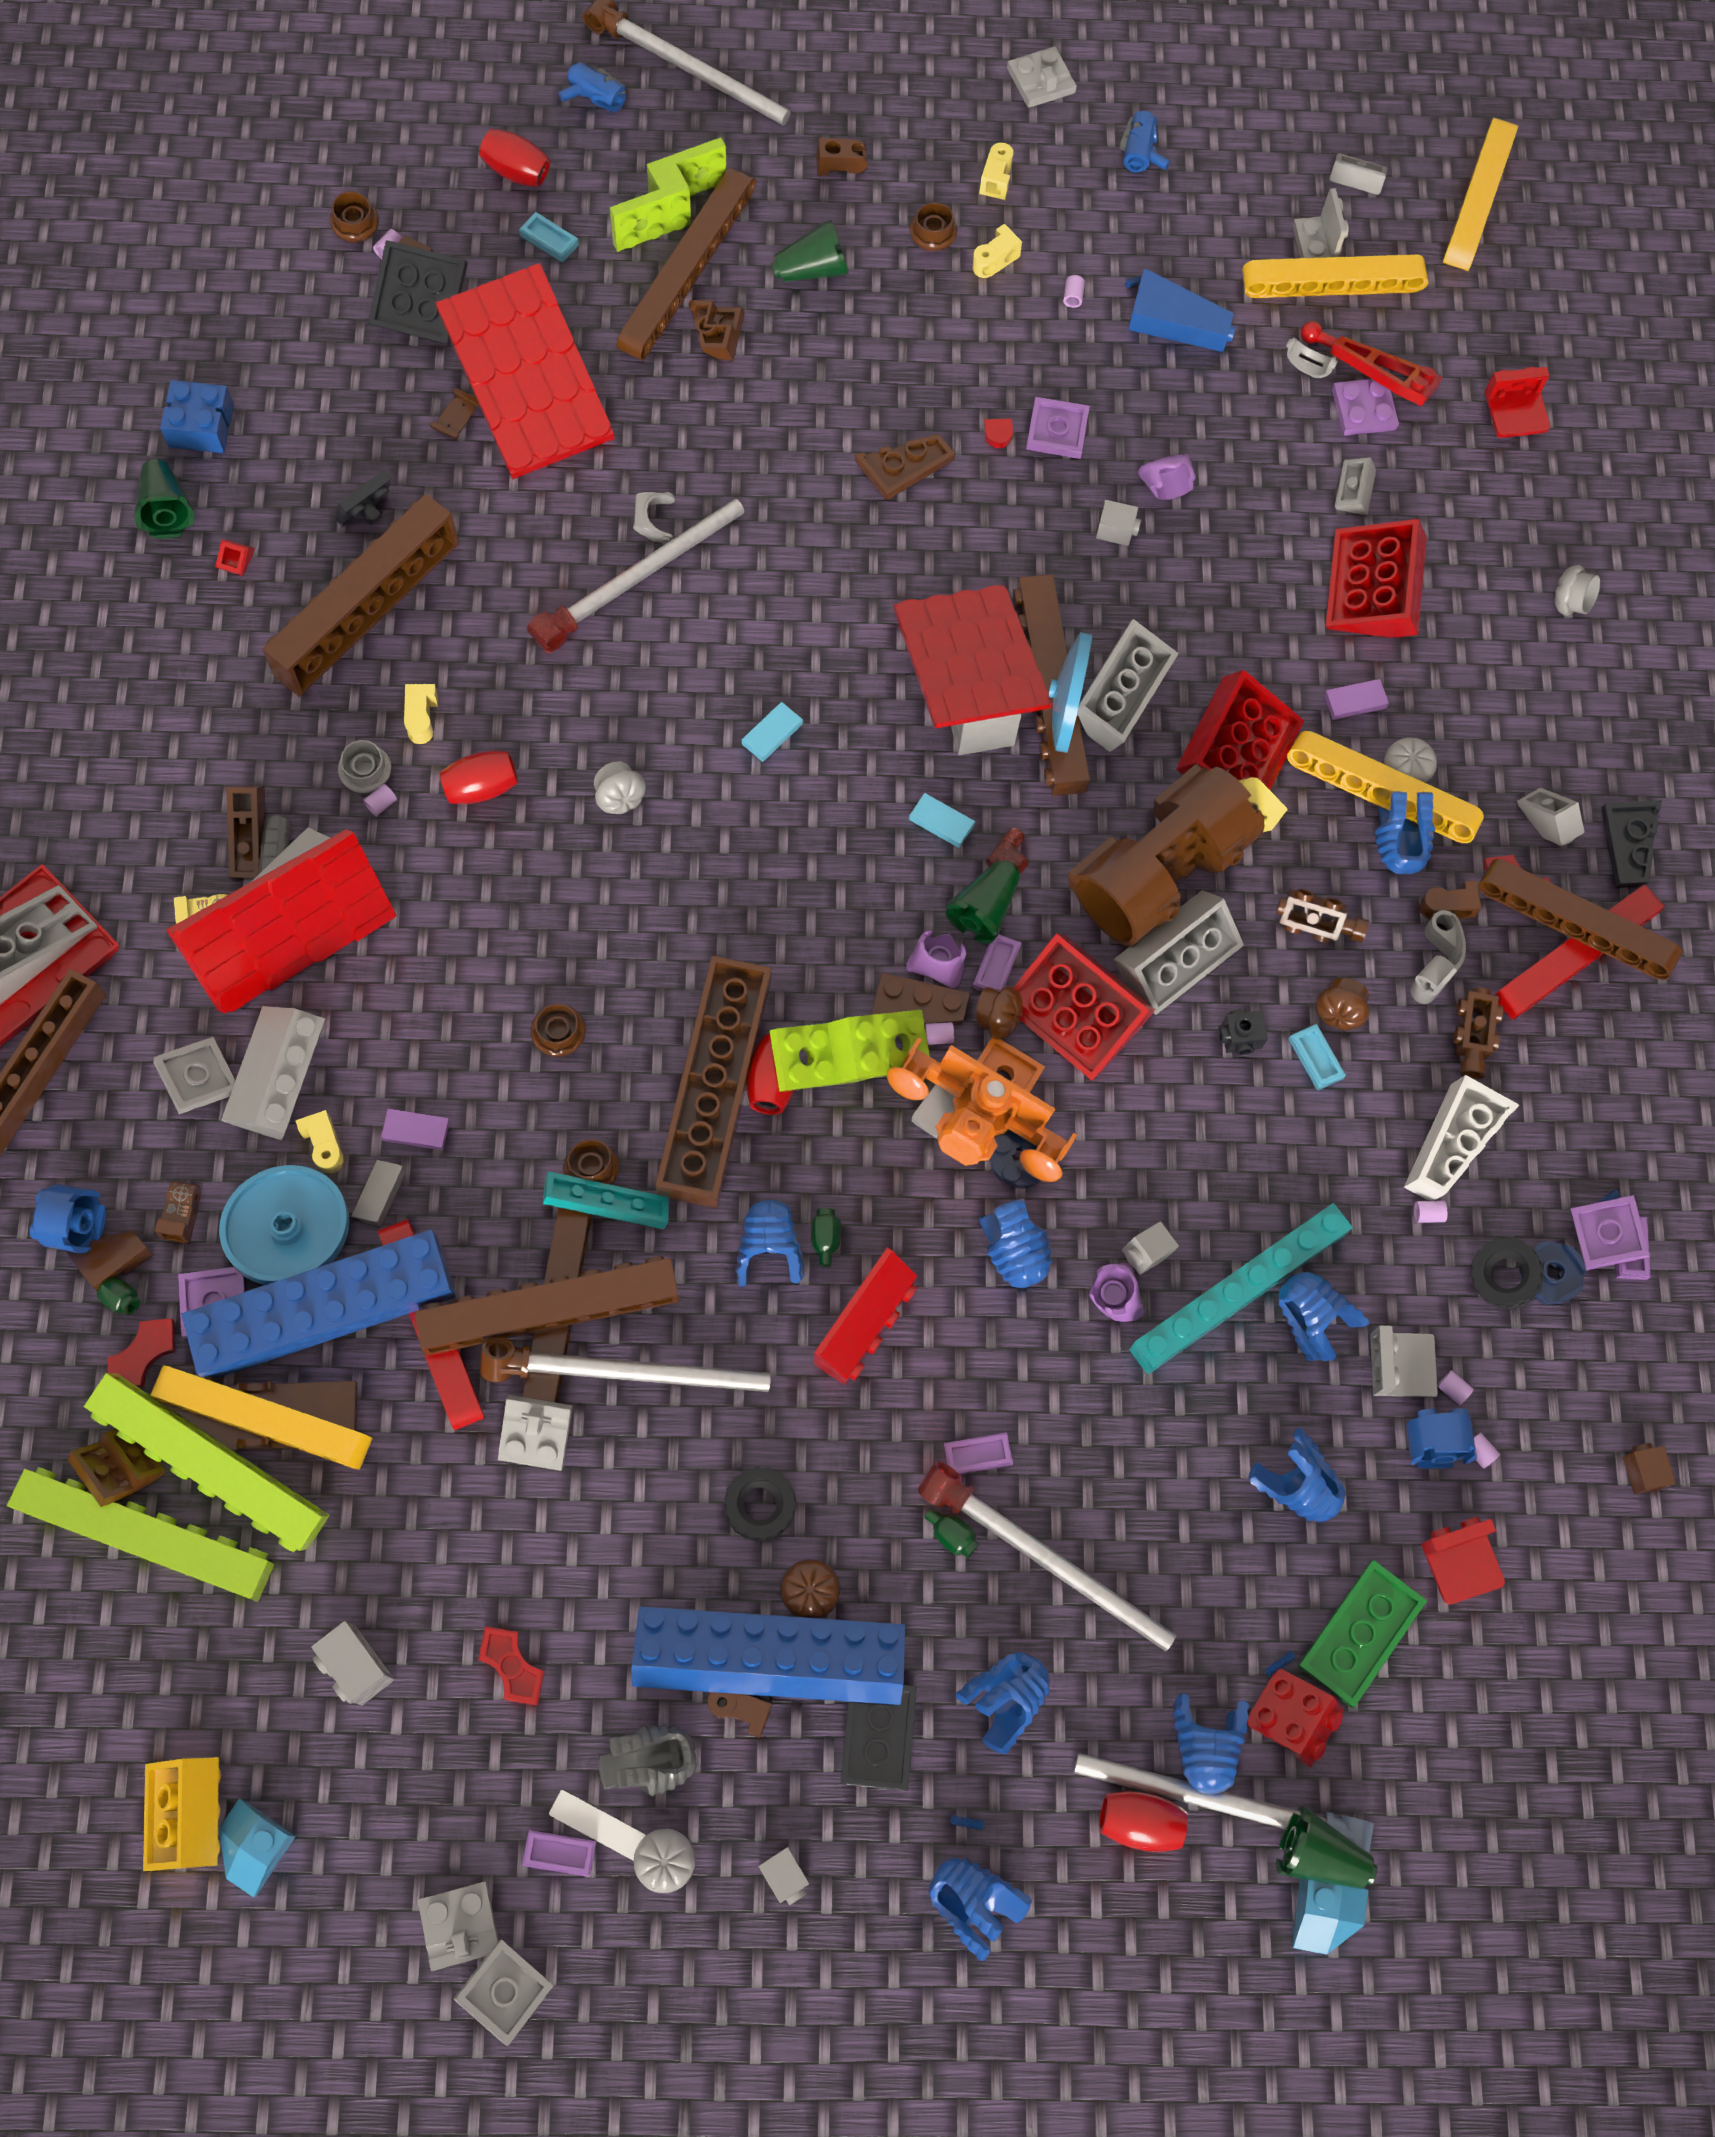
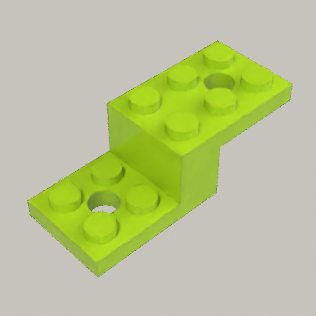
M721 137L647 164L649 193L610 207L613 244L617 252L691 225L690 197L707 189L716 188L726 172V145Z
M922 1010L854 1016L825 1024L770 1030L779 1092L855 1083L875 1077L887 1076L890 1068H902L904 1066L903 1062L918 1037L922 1039L918 1050L930 1056ZM896 1036L900 1037L903 1042L901 1051L896 1047ZM800 1050L805 1051L807 1054L808 1062L806 1065L799 1059Z

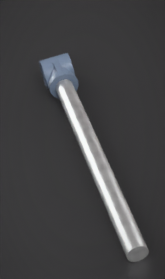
M1081 1753L1077 1754L1075 1761V1774L1285 1829L1293 1813L1300 1815V1811L1225 1791L1214 1794L1203 1793L1195 1789L1187 1781ZM1325 1811L1323 1817H1320L1369 1853L1374 1823L1341 1815V1818L1334 1817L1333 1813Z

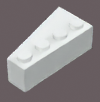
M1467 1075L1452 1083L1404 1188L1428 1201H1434L1445 1195L1467 1169L1469 1163L1482 1151L1488 1140L1504 1124L1503 1122L1515 1111L1519 1104Z

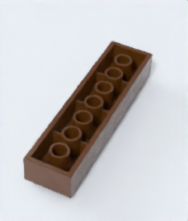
M427 494L420 500L414 501L400 519L394 520L388 530L381 537L374 539L362 555L354 558L343 573L338 577H334L324 591L308 602L304 610L297 616L290 618L285 628L277 635L268 639L262 650L274 677L298 697H301L459 545L452 513Z
M717 956L711 957L655 1185L657 1195L718 1209L747 1087L750 1062L756 1049L770 990L772 968Z

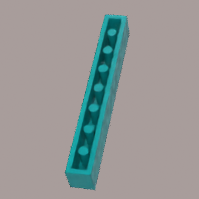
M1332 1203L1136 1340L1129 1351L1146 1374L1149 1375L1341 1240L1353 1227L1337 1206Z

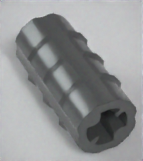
M269 816L264 819L263 832L261 833L262 844L260 846L259 874L289 846L290 838L292 837L290 834L291 821L280 816Z

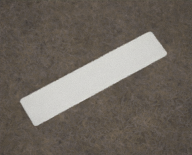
M564 1790L560 1791L549 1812V1815L631 1860H634V1853L639 1842L646 1836L642 1832Z

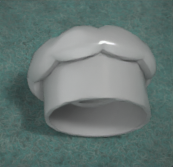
M1581 565L1567 568L1558 581L1559 586L1555 590L1554 601L1558 611L1565 616H1569L1573 612L1582 614L1590 612L1598 597L1600 589L1599 576L1586 573Z
M1406 737L1396 741L1388 748L1384 756V764L1426 783L1436 771L1437 759L1433 748L1427 742L1419 738Z
M367 740L354 741L346 746L338 764V775L341 782L356 793L374 792L381 785L387 783L391 774V761L386 752Z
M621 761L611 762L602 767L595 775L596 803L606 813L624 814L630 809L636 808L645 795L646 785L644 778L638 772L632 771L627 763Z
M654 1830L639 1842L634 1853V1870L639 1881L647 1889L656 1893L674 1892L682 1888L693 1874L695 1868L694 1849L690 1841L676 1830Z

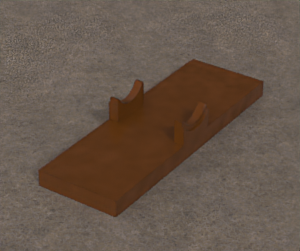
M270 1381L265 1383L238 1382L237 1385H226L241 1392L356 1431L358 1389L356 1381L274 1384ZM161 1402L235 1452L296 1449L273 1441L269 1437L264 1438Z

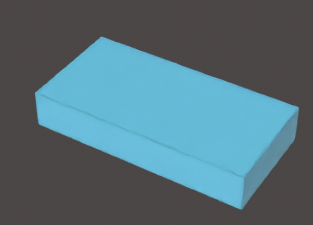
M537 212L519 229L521 237L562 263L579 246L578 238Z
M781 702L742 739V745L764 762L803 724V719Z
M926 793L923 794L909 816L910 821L958 848L961 847L975 824L974 820Z
M1317 1024L1289 1037L1288 1040L1317 1091L1345 1078L1346 1074Z

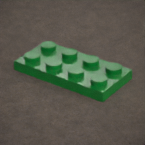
M1371 1560L1304 1655L1298 1667L1350 1708H1355L1427 1600L1375 1560Z

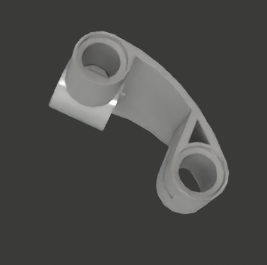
M1438 911L1425 927L1426 938L1443 952L1448 959L1438 955L1435 956L1416 976L1410 992L1414 1000L1422 1004H1428L1435 1000L1465 959L1466 940L1458 917L1450 911ZM1437 923L1444 925L1447 931L1441 930Z

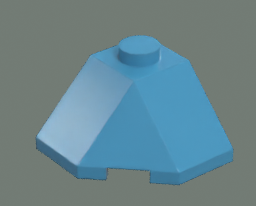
M239 1798L219 1828L226 1879L255 1898L296 1835Z
M1300 1879L1292 1948L1321 1954H1328L1365 1925L1368 1890Z

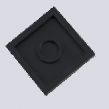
M385 470L338 503L335 519L342 528L359 515H362L370 525L380 519L381 514L374 504L389 493L391 478Z

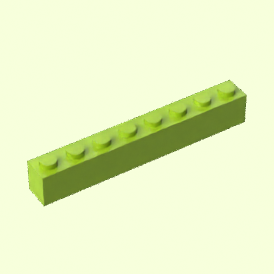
M106 1373L84 1405L86 1409L92 1412L90 1417L103 1426L112 1425L119 1430L117 1435L130 1444L137 1442L146 1448L144 1454L157 1462L164 1460L172 1466L170 1469L172 1473L184 1480L191 1478L199 1484L197 1489L211 1498L218 1496L226 1502L224 1507L238 1516H241L242 1513L253 1520L251 1525L265 1534H268L270 1531L280 1538L278 1543L289 1551L295 1552L296 1550L308 1549L330 1516L160 1401L150 1397L148 1393L118 1373Z
M40 1467L37 1468L36 1472L27 1469L23 1470L7 1504V1507L256 1602L259 1601L275 1565L266 1560L268 1554L252 1547H249L247 1553L236 1549L238 1543L220 1535L217 1541L205 1537L207 1531L191 1524H188L187 1529L175 1526L177 1519L159 1512L156 1518L145 1514L146 1507L128 1501L126 1507L114 1502L100 1507L93 1495L85 1492V1484L69 1478L65 1484L54 1480L57 1475L56 1473Z

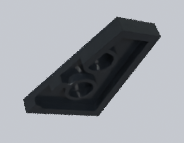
M1662 800L1605 803L1601 807L1616 888L1641 887L1649 883L1654 853L1653 842L1654 836L1657 833V817L1661 809Z

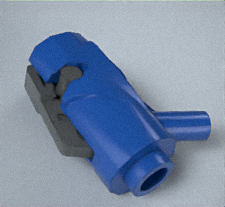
M578 62L570 67L567 74L570 87L558 92L562 102L580 95L588 97L592 103L612 113L617 112L626 100L624 84L612 77L603 68L593 69L583 62Z
M1135 112L1133 117H1130L1120 142V149L1125 152L1124 166L1134 173L1146 170L1150 162L1166 170L1171 162L1169 159L1158 154L1156 147L1153 145L1157 142L1158 120L1150 112Z

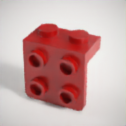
M1527 367L1520 370H1501L1493 373L1484 393L1495 433L1499 438L1548 432L1550 422L1541 394L1550 376L1547 367Z
M1479 1516L1460 1522L1462 1529L1451 1532L1448 1526L1430 1533L1432 1539L1421 1543L1445 1604L1452 1605L1504 1586L1505 1579L1487 1535L1496 1532L1492 1519L1483 1522L1480 1521Z
M1279 1669L1275 1674L1273 1673L1253 1707L1247 1724L1251 1729L1290 1750L1299 1762L1311 1768L1315 1760L1318 1761L1323 1756L1326 1750V1741L1332 1731L1335 1732L1341 1725L1344 1710L1330 1694L1283 1669Z

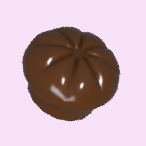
M346 191L339 194L333 201L330 215V226L336 236L351 243L365 241L373 236L379 223V216L374 206L361 193Z
M937 202L922 206L911 220L909 227L914 243L918 247L932 252L948 248L955 240L958 232L951 209Z
M1335 979L1329 984L1327 989L1317 996L1316 1012L1324 1023L1330 1027H1336L1343 1031L1359 1028L1369 1017V1007L1367 1005L1369 993L1361 982L1354 979Z
M1005 986L1001 990L985 987L977 1004L976 1019L978 1026L981 1029L988 1030L995 1039L1009 1037L1019 1025V1017L1023 1012L1020 993L1011 986Z
M552 1004L545 1007L535 1016L531 1025V1038L535 1046L546 1055L563 1057L573 1053L580 1047L586 1034L585 1022L580 1013L572 1007L563 1004Z
M587 1139L579 1142L571 1149L565 1159L563 1173L568 1176L612 1185L619 1173V1160L614 1151L604 1142L596 1139Z
M815 1559L802 1560L792 1565L785 1573L781 1583V1597L784 1605L796 1617L822 1618L834 1609L840 1595V1583L834 1570L826 1563Z

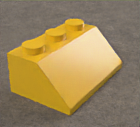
M219 1757L177 1759L145 1764L143 1871L217 1865L220 1851L218 1840V1819L220 1816L218 1784L221 1778Z

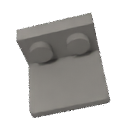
M1336 188L1329 190L1320 217L1294 219L1292 227L1300 258H1327L1341 255L1344 238L1348 236L1349 227L1348 222L1343 219L1342 199L1338 198Z
M1379 1326L1370 1333L1373 1396L1426 1398L1437 1396L1435 1340L1433 1334L1393 1333L1392 1326Z

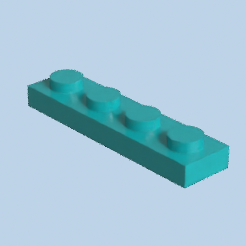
M548 1171L545 1177L543 1204L659 1229H665L668 1224L669 1197Z

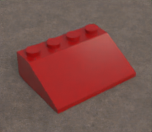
M1419 519L1335 529L1326 616L1327 629L1387 638L1418 635L1427 540Z
M1244 669L1224 676L1176 770L1183 775L1195 764L1201 768L1206 766L1210 770L1216 766L1227 771L1237 780L1251 777L1258 778L1271 790L1304 720Z
M1056 933L1013 987L1018 990L1022 997L1023 1012L1019 1017L1020 1021L1092 1081L1134 1037L1156 1010L1064 933Z

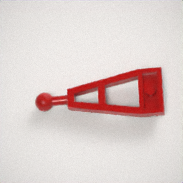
M1309 321L1301 328L1300 334L1304 342L1309 344L1319 342L1331 348L1330 353L1395 394L1421 407L1439 387L1443 379L1432 368L1421 367L1344 336H1340L1337 339L1323 332L1321 325L1315 321ZM1376 364L1409 377L1403 382Z

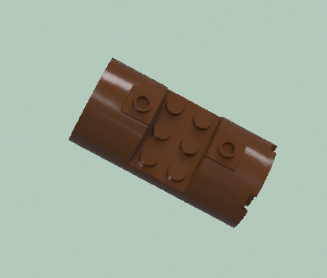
M1195 764L1154 799V816L1160 821L1154 829L1138 842L1128 838L1116 840L1113 836H1110L1068 872L1069 888L1075 892L1078 901L1087 915L1107 936L1124 946H1134L1153 928L1159 927L1166 920L1171 921L1177 916L1180 911V893L1175 883L1179 879L1190 876L1195 867L1209 873L1223 872L1227 867L1236 865L1244 855L1243 850L1264 832L1265 823L1261 810H1254L1248 800L1252 795L1230 773L1216 766L1210 770L1206 766L1201 768Z

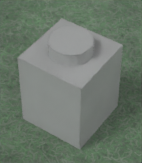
M1105 500L1096 539L1129 546L1131 536H1137L1141 519L1136 518L1138 507Z
M1160 1221L1135 1236L1121 1251L1126 1256L1129 1264L1141 1275L1166 1260L1179 1245Z
M788 1847L758 1866L779 1903L786 1900L791 1905L807 1894L804 1887L809 1885Z

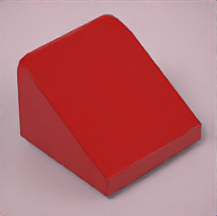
M221 539L215 567L243 576L253 557L255 548L232 540Z

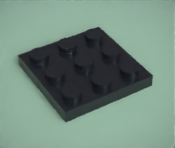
M386 240L368 324L450 346L451 339L439 315L436 302L446 298L449 299L451 296L462 292L468 262L463 259Z

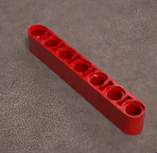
M1645 884L1608 911L1639 926H1643L1661 912L1665 906ZM1570 938L1504 986L1494 996H1499L1498 1005L1503 1006L1504 1012L1511 1020H1514L1604 953Z
M408 1219L378 1230L383 1246L415 1235ZM415 1312L409 1313L419 1340ZM459 1349L425 1356L453 1430H458L484 1419V1413Z

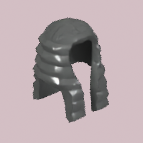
M665 1724L658 1727L655 1725L648 1727L641 1725L635 1735L610 1738L611 1753L599 1754L598 1761L604 1790L617 1787V1789L638 1787L652 1797L657 1793L663 1794L666 1790H674L677 1784L683 1785L686 1779L693 1775L697 1763L694 1752L695 1746L691 1736L686 1731L679 1730L676 1726L668 1728Z

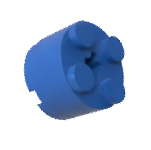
M55 1184L48 1189L43 1188L39 1190L36 1195L37 1206L34 1220L30 1226L31 1238L38 1240L41 1245L49 1248L76 1253L88 1252L92 1247L87 1246L93 1240H99L105 1226V1205L100 1204L98 1197H101V1195L95 1190Z
M1424 1409L1417 1412L1418 1418L1407 1422L1406 1431L1411 1464L1413 1466L1418 1462V1468L1446 1469L1454 1467L1453 1462L1462 1459L1463 1465L1477 1459L1472 1421L1467 1409H1453L1448 1413L1438 1414L1435 1409Z

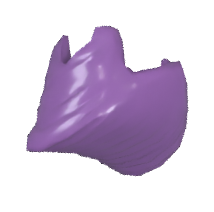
M1178 454L1154 460L1141 466L1138 470L1139 477L1146 483L1154 496L1160 500H1170L1185 495L1193 489V481L1196 478L1189 454Z
M925 931L919 938L914 951L906 963V970L934 978L935 981L944 984L948 988H957L960 985L964 971L965 945L961 943L959 949L950 933L931 938L932 931Z
M1129 1263L1109 1264L1100 1267L1096 1272L1097 1277L1092 1284L1089 1295L1093 1303L1107 1317L1115 1321H1137L1143 1317L1145 1311L1141 1303L1134 1267Z

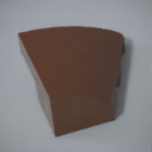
M690 300L689 307L694 317V325L699 335L698 339L702 351L722 360L733 361L745 315L742 308L716 307L713 300Z
M133 1230L101 1237L98 1241L93 1240L87 1246L92 1248L85 1253L65 1250L96 1291L105 1280L117 1277L123 1271L128 1275L153 1256Z

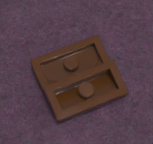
M118 1429L103 1433L100 1442L71 1450L68 1461L100 1507L139 1491L163 1476L166 1471L160 1462L144 1454L146 1448L137 1442L130 1444L117 1435Z

